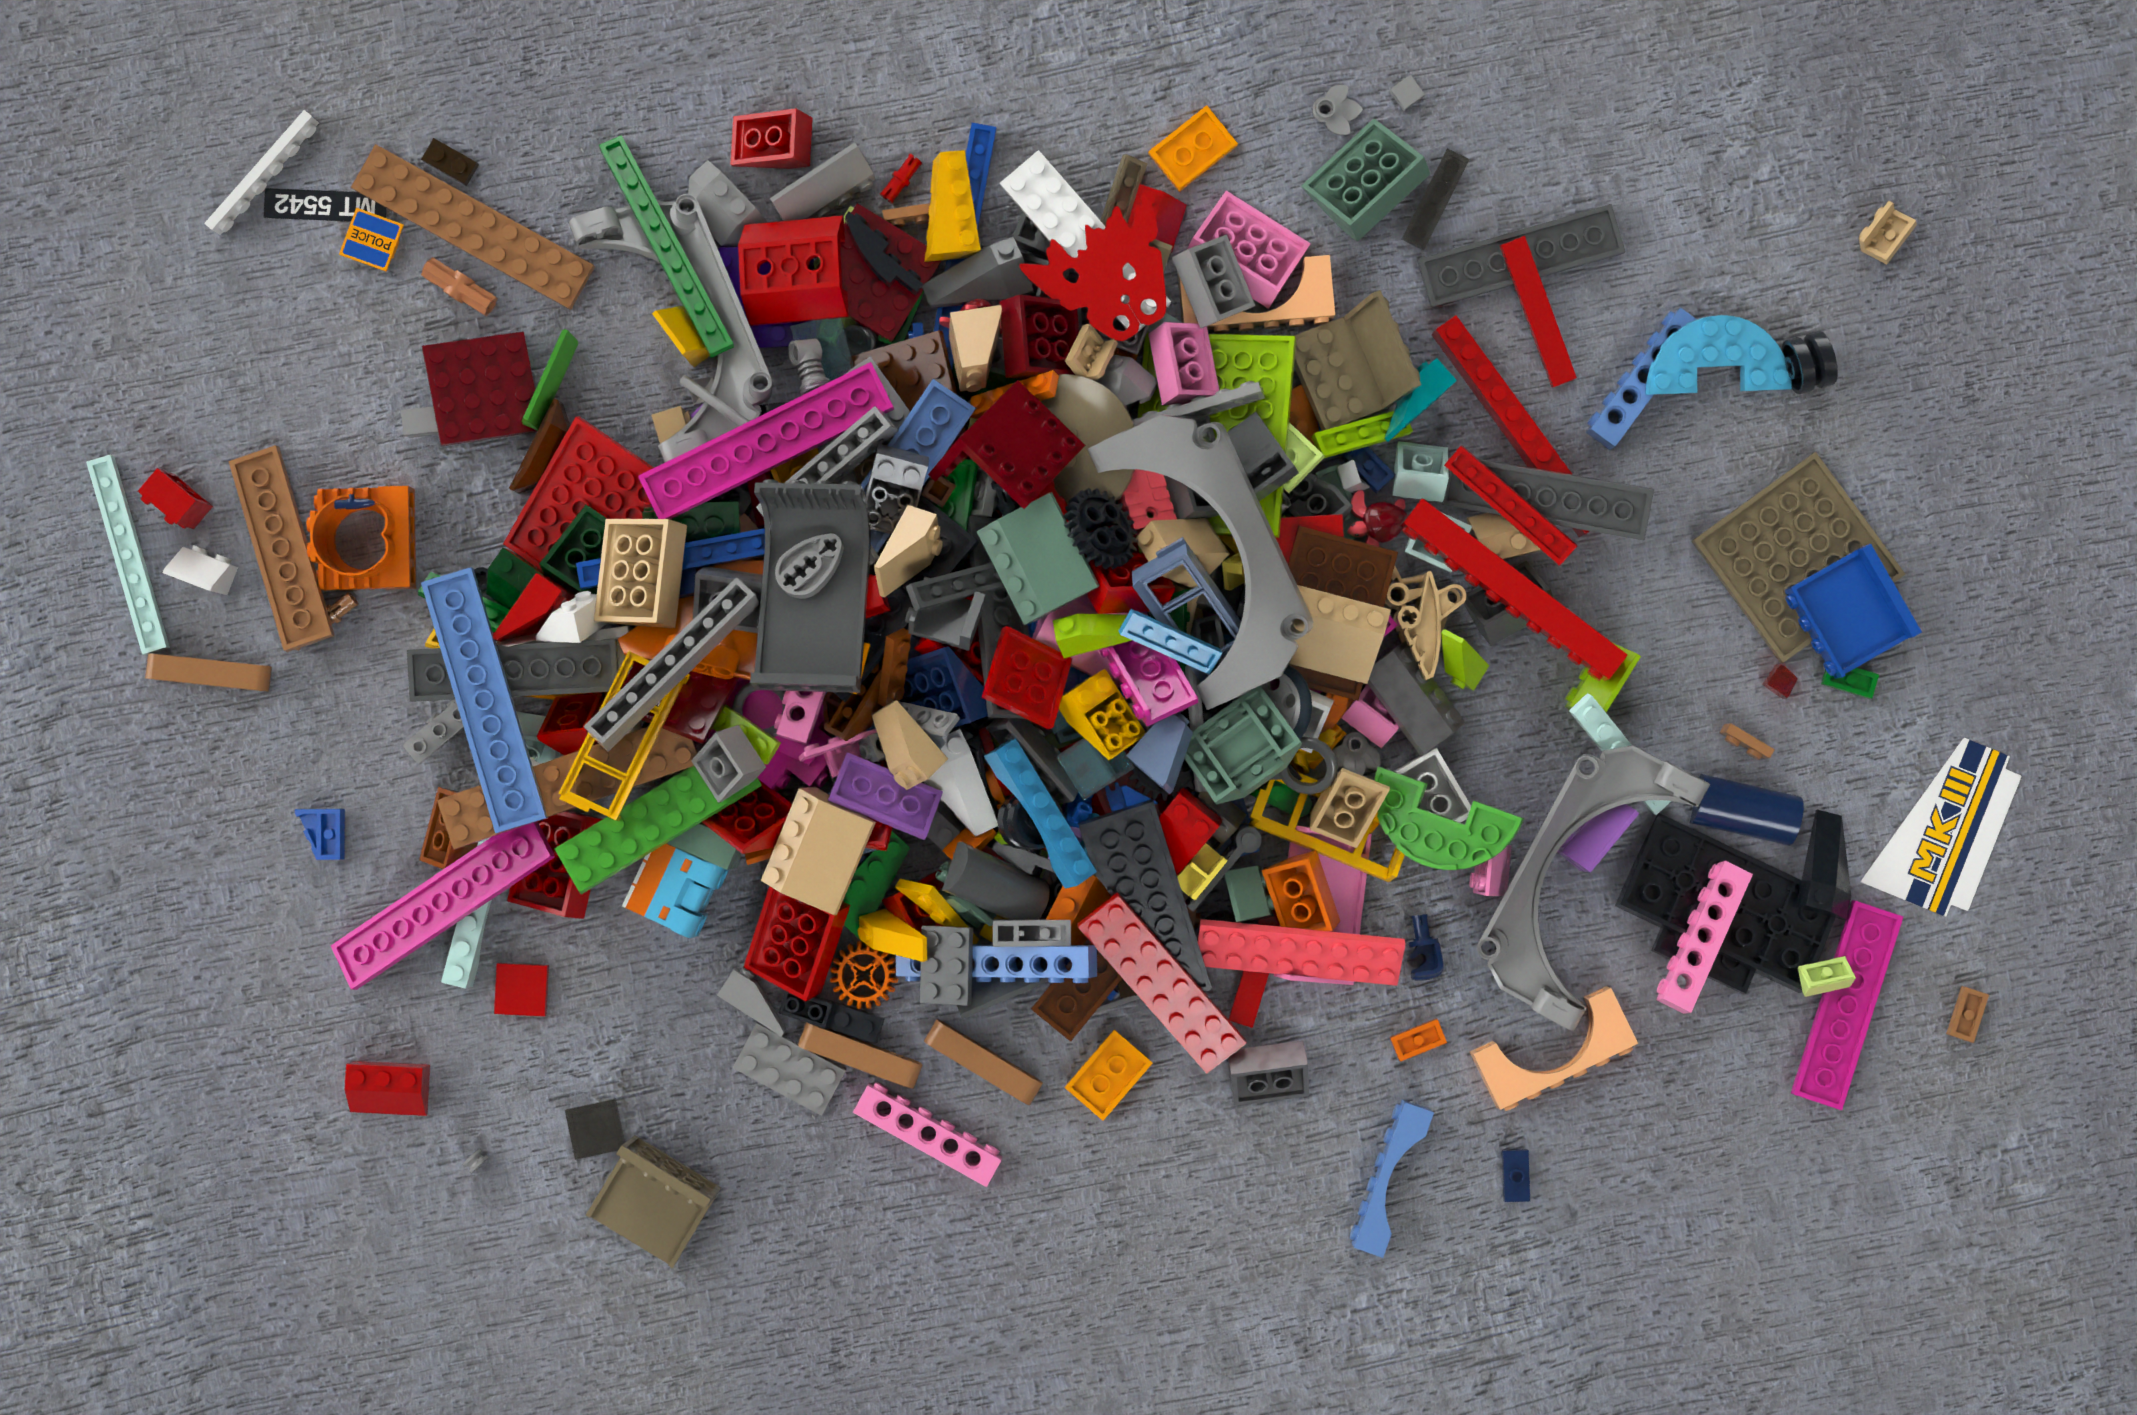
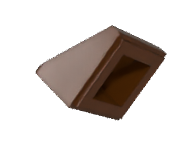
M942 476L936 482L929 477L922 487L921 495L943 508L956 485Z

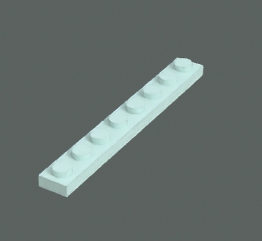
M107 455L87 461L86 463L142 655L168 649L170 646L115 457Z

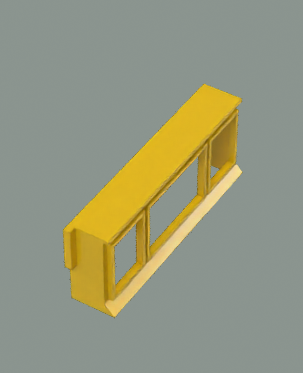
M628 650L600 710L621 690L634 661L644 666L650 661ZM687 674L662 699L659 707L654 706L649 711L655 715L626 773L588 756L595 742V739L588 733L559 791V794H561L559 799L586 812H589L591 808L616 821H620L621 816L619 815L683 684L687 683L690 675ZM584 763L622 780L609 809L570 792Z
M1298 772L1303 778L1301 782L1313 783L1318 781ZM1282 779L1276 780V781H1278V782H1281V783L1285 784V783L1282 781ZM1268 780L1264 784L1263 789L1259 790L1249 817L1251 818L1249 825L1311 851L1317 850V853L1386 882L1397 878L1405 856L1396 848L1397 846H1395L1388 868L1361 857L1373 821L1380 824L1377 817L1378 812L1358 847L1351 853L1295 830L1308 794L1299 793L1288 826L1262 816L1275 780ZM1322 792L1311 795L1319 798Z

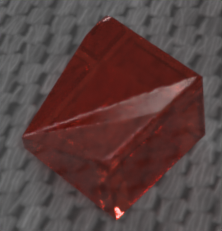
M1779 663L1775 665L1762 685L1780 698L1787 699L1798 678L1784 665Z

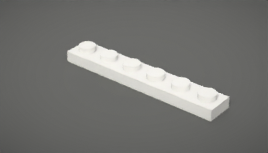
M303 110L204 224L219 235L227 232L233 226L234 219L249 208L250 201L255 195H259L265 190L270 178L280 173L284 162L299 151V145L315 133L319 122Z

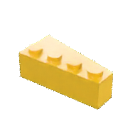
M965 150L940 152L933 160L931 202L928 213L929 226L924 262L969 258L981 250Z

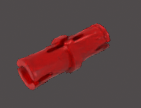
M909 154L899 170L892 173L893 178L884 190L880 192V195L893 204L902 189L909 186V180L922 165V162L918 158L914 159V155Z

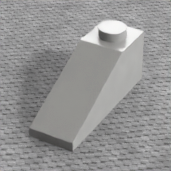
M993 919V947L1071 946V920Z
M743 967L741 970L738 968L733 969L717 996L779 1036H783L787 1030L759 982L754 979L755 974Z

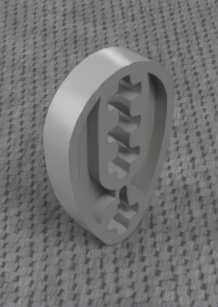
M832 533L818 535L806 539L786 551L779 558L775 569L776 580L783 591L789 596L799 599L809 598L817 594L829 582L841 561L844 550L841 539ZM828 542L835 543L836 550L833 552L830 549L827 550L826 544ZM807 560L815 561L816 567L814 569L811 567L807 568ZM798 568L806 569L805 573L807 575L804 578L801 576L796 577L798 575L796 572ZM789 576L795 578L797 583L795 586L787 585L786 579Z

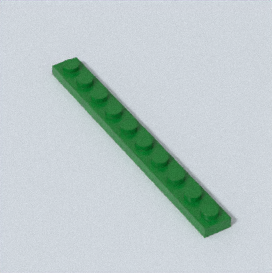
M622 135L599 144V149L710 358L734 348L728 332Z

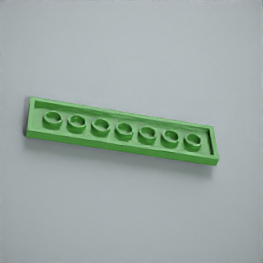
M692 766L624 806L619 815L621 816L620 821L606 817L554 849L579 893L583 894L761 787L762 784L757 777L752 783L723 802L718 803L696 767Z

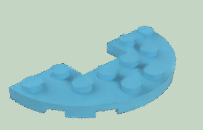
M1728 315L1699 318L1687 323L1677 332L1672 333L1661 345V350L1655 361L1651 363L1646 382V395L1697 393V367L1740 366V391L1792 389L1791 378L1786 370L1785 356L1775 340L1758 325L1746 319Z

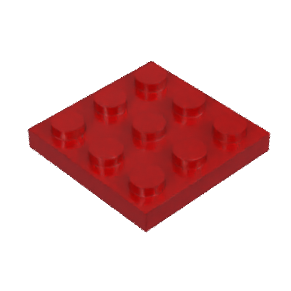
M1005 626L1002 628L982 698L1049 730L1054 727L1073 658H1063L1061 652L1009 626Z

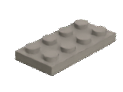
M759 1022L754 1026L733 1066V1069L821 1116L846 1072V1069L816 1053L800 1048L798 1043L785 1036H779Z

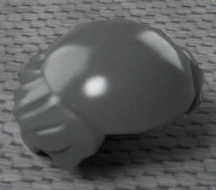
M853 324L844 328L837 338L836 345L842 357L849 362L850 356L876 349L877 337L869 328Z

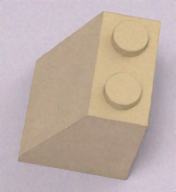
M1001 305L950 312L949 341L960 391L975 392L986 387L1000 335Z
M1205 518L1152 520L1136 537L1138 540L1137 544L1148 562L1157 557V551L1183 537L1209 575L1229 555L1228 550L1210 522ZM1183 564L1162 575L1192 589L1198 586Z

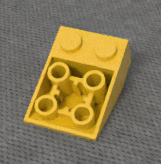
M1106 669L1090 676L1062 695L1059 710L1067 723L1108 760L1117 756L1146 734Z

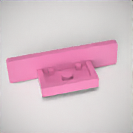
M865 730L848 741L834 737L828 740L829 744L821 747L819 743L809 745L804 748L805 752L799 756V760L801 762L824 754L831 776L835 778L839 773L846 753L848 752L862 758L858 742L868 735L877 733V730Z

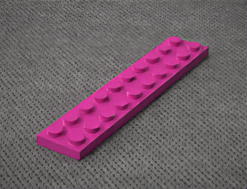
M869 362L638 477L658 519H672L839 437L874 406L885 414L894 410V407L872 363Z
M538 821L489 838L332 944L331 948L350 989H359L553 859L555 855Z

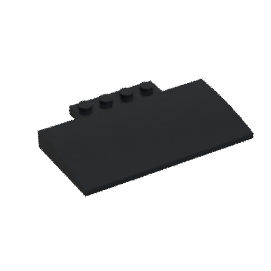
M1658 813L1634 861L1615 907L1660 927L1651 951L1670 960L1672 956H1676L1680 948L1677 946L1680 936L1688 930L1690 924L1687 921L1691 912L1697 910L1700 903L1698 901L1699 893L1703 887H1707L1710 878H1708L1710 869L1714 864L1717 865L1719 862L1727 861L1753 875L1707 978L1741 994H1746L1754 974L1757 973L1797 993H1802L1798 967L1818 962L1836 918L1796 908L1801 885L1800 879ZM1720 884L1718 891L1725 897L1727 889L1724 885ZM1713 907L1708 909V915L1715 920L1717 916L1716 910ZM1700 929L1698 931V938L1701 942L1704 943L1706 941L1707 936L1706 933ZM1690 952L1687 959L1694 966L1696 964V956Z

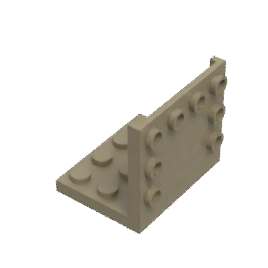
M1381 290L1371 293L1344 317L1294 335L1296 337L1294 367L1322 431L1349 424L1385 410L1421 386L1419 372L1413 367L1409 349L1401 339L1399 326L1393 320L1389 311V302L1382 295Z
M634 1135L622 1144L616 1155L620 1156V1159L586 1216L592 1217L673 1268L722 1187Z

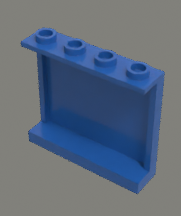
M1872 544L1858 548L1784 590L1787 595L1785 597L1787 604L1792 610H1796L1800 617L1798 619L1799 625L1805 632L1808 631L1812 638L1811 645L1816 653L1821 654L1825 661L1823 663L1825 670L1834 678L1846 676V673L1902 641L1922 633Z

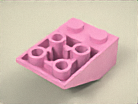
M1508 845L1489 861L1475 866V872L1470 874L1469 882L1470 888H1473V893L1484 896H1504L1509 883L1511 845Z

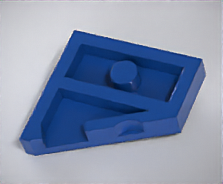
M295 809V815L300 817L305 828L303 832L306 839L311 843V849L316 860L345 859V809Z

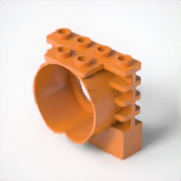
M410 486L318 489L317 495L314 496V507L317 511H310V517L307 518L306 526L307 531L310 532L307 555L311 562L318 564L316 575L319 588L324 591L416 589L415 489ZM349 494H354L355 499L373 500L375 505L360 509H335L334 502L335 500L349 499ZM361 510L375 511L385 517V527L381 533L386 544L385 553L374 566L366 570L356 569L346 564L339 556L335 543L336 532L341 522L350 514Z

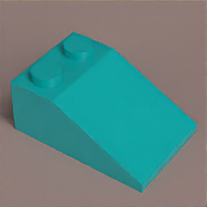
M1438 358L1430 364L1425 361L1417 368L1421 386L1397 402L1384 438L1387 442L1432 405L1457 381Z

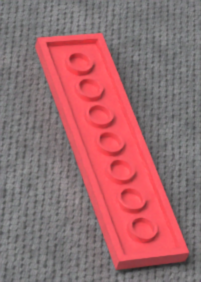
M1200 919L1197 938L1205 967L1272 974H1294L1323 979L1395 986L1398 985L1405 950V939L1207 919Z

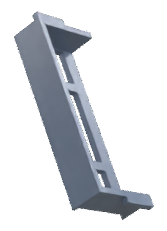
M1183 537L1157 551L1155 559L1132 571L1133 588L1156 620L1180 630L1169 615V612L1204 594L1234 639L1236 638L1241 620ZM1183 564L1198 586L1162 605L1148 583ZM1234 641L1220 648L1222 655L1219 659L1227 655ZM1190 666L1200 682L1209 676V674Z

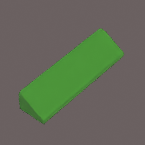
M566 329L561 331L522 419L523 425L537 431L558 391L578 346L577 339Z

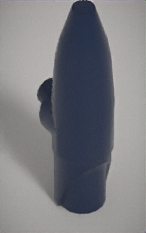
M349 494V499L335 500L334 502L335 509H360L375 505L373 500L355 499L354 494Z

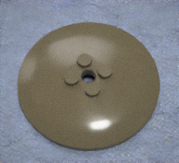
M1058 375L1059 379L1055 397L1040 402L1086 446L1053 479L1054 488L1058 495L1065 499L1067 505L1072 497L1081 490L1085 491L1088 488L1092 491L1098 488L1100 494L1106 491L1108 499L1114 496L1116 503L1127 489L1135 469H1119L1098 473L1087 449L1120 432L1134 428L1131 416L1119 398L1102 384L1083 376Z

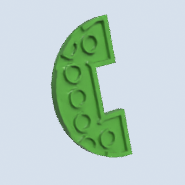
M1377 767L1374 781L1390 787L1387 796L1378 810L1377 817L1380 825L1399 851L1422 865L1442 870H1458L1485 863L1502 852L1510 844L1523 823L1524 818L1477 801H1473L1465 824L1426 811L1419 807L1427 783L1383 767Z

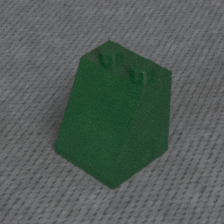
M502 547L488 568L486 594L511 610L536 573L545 577L548 576L515 552Z

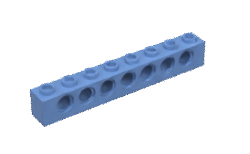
M973 944L975 967L972 970V977H976V982H991V977H1000V982H1015V978H1024V982H1040V978H1048L1049 983H1062L1064 978H1073V983H1088V978L1097 977V949L1094 945L993 947V945ZM896 955V976H905V981H920L921 961ZM994 957L997 958L999 962V967L997 970L992 965V960ZM1018 957L1023 961V968L1021 970L1016 966ZM1042 957L1046 959L1048 964L1046 970H1043L1040 966ZM1066 958H1069L1072 962L1070 971L1064 965Z

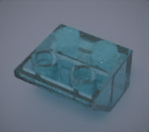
M1085 738L1056 756L1083 800L1135 768L1124 751L1108 760Z

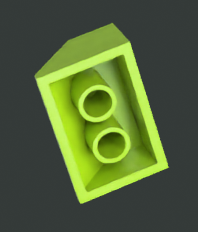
M1616 645L1628 656L1612 677L1606 681L1602 679L1597 681L1587 673L1589 669L1584 667L1578 677L1581 679L1577 688L1572 687L1565 698L1568 701L1565 707L1570 710L1588 693L1607 712L1641 656Z

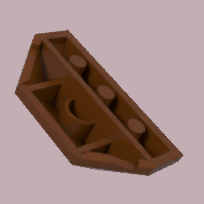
M553 398L509 486L510 490L518 494L536 487L571 426L564 404L559 400Z
M883 658L861 683L860 693L852 694L846 702L835 693L827 692L823 699L824 729L844 741H848L871 727L874 722L872 715L883 707L878 704Z

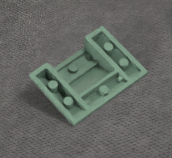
M1260 685L1245 693L1193 730L1184 759L1217 805L1246 797L1287 768L1302 742Z

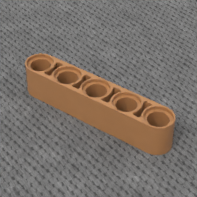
M148 653L145 679L269 692L272 667Z
M936 1019L924 1039V1042L935 1050L1027 1105H1031L1043 1085V1082L939 1019Z
M807 1022L798 1042L800 1048L912 1089L916 1085L923 1066L922 1063L841 1032L822 1028Z

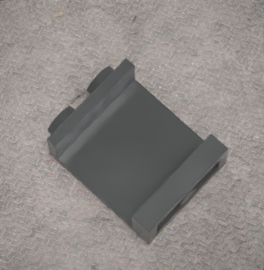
M975 591L972 601L960 599L919 611L909 607L905 622L909 623L908 633L969 651L984 609L986 594Z

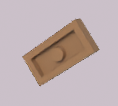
M930 203L882 210L883 218L897 228L904 227L905 223L908 222L926 224L929 223Z
M1731 723L1724 724L1720 731L1722 735L1726 736L1724 739L1726 742L1735 747L1741 745L1748 749L1746 753L1757 760L1770 758L1775 750Z
M1961 986L1946 1034L1974 1043L1989 994Z

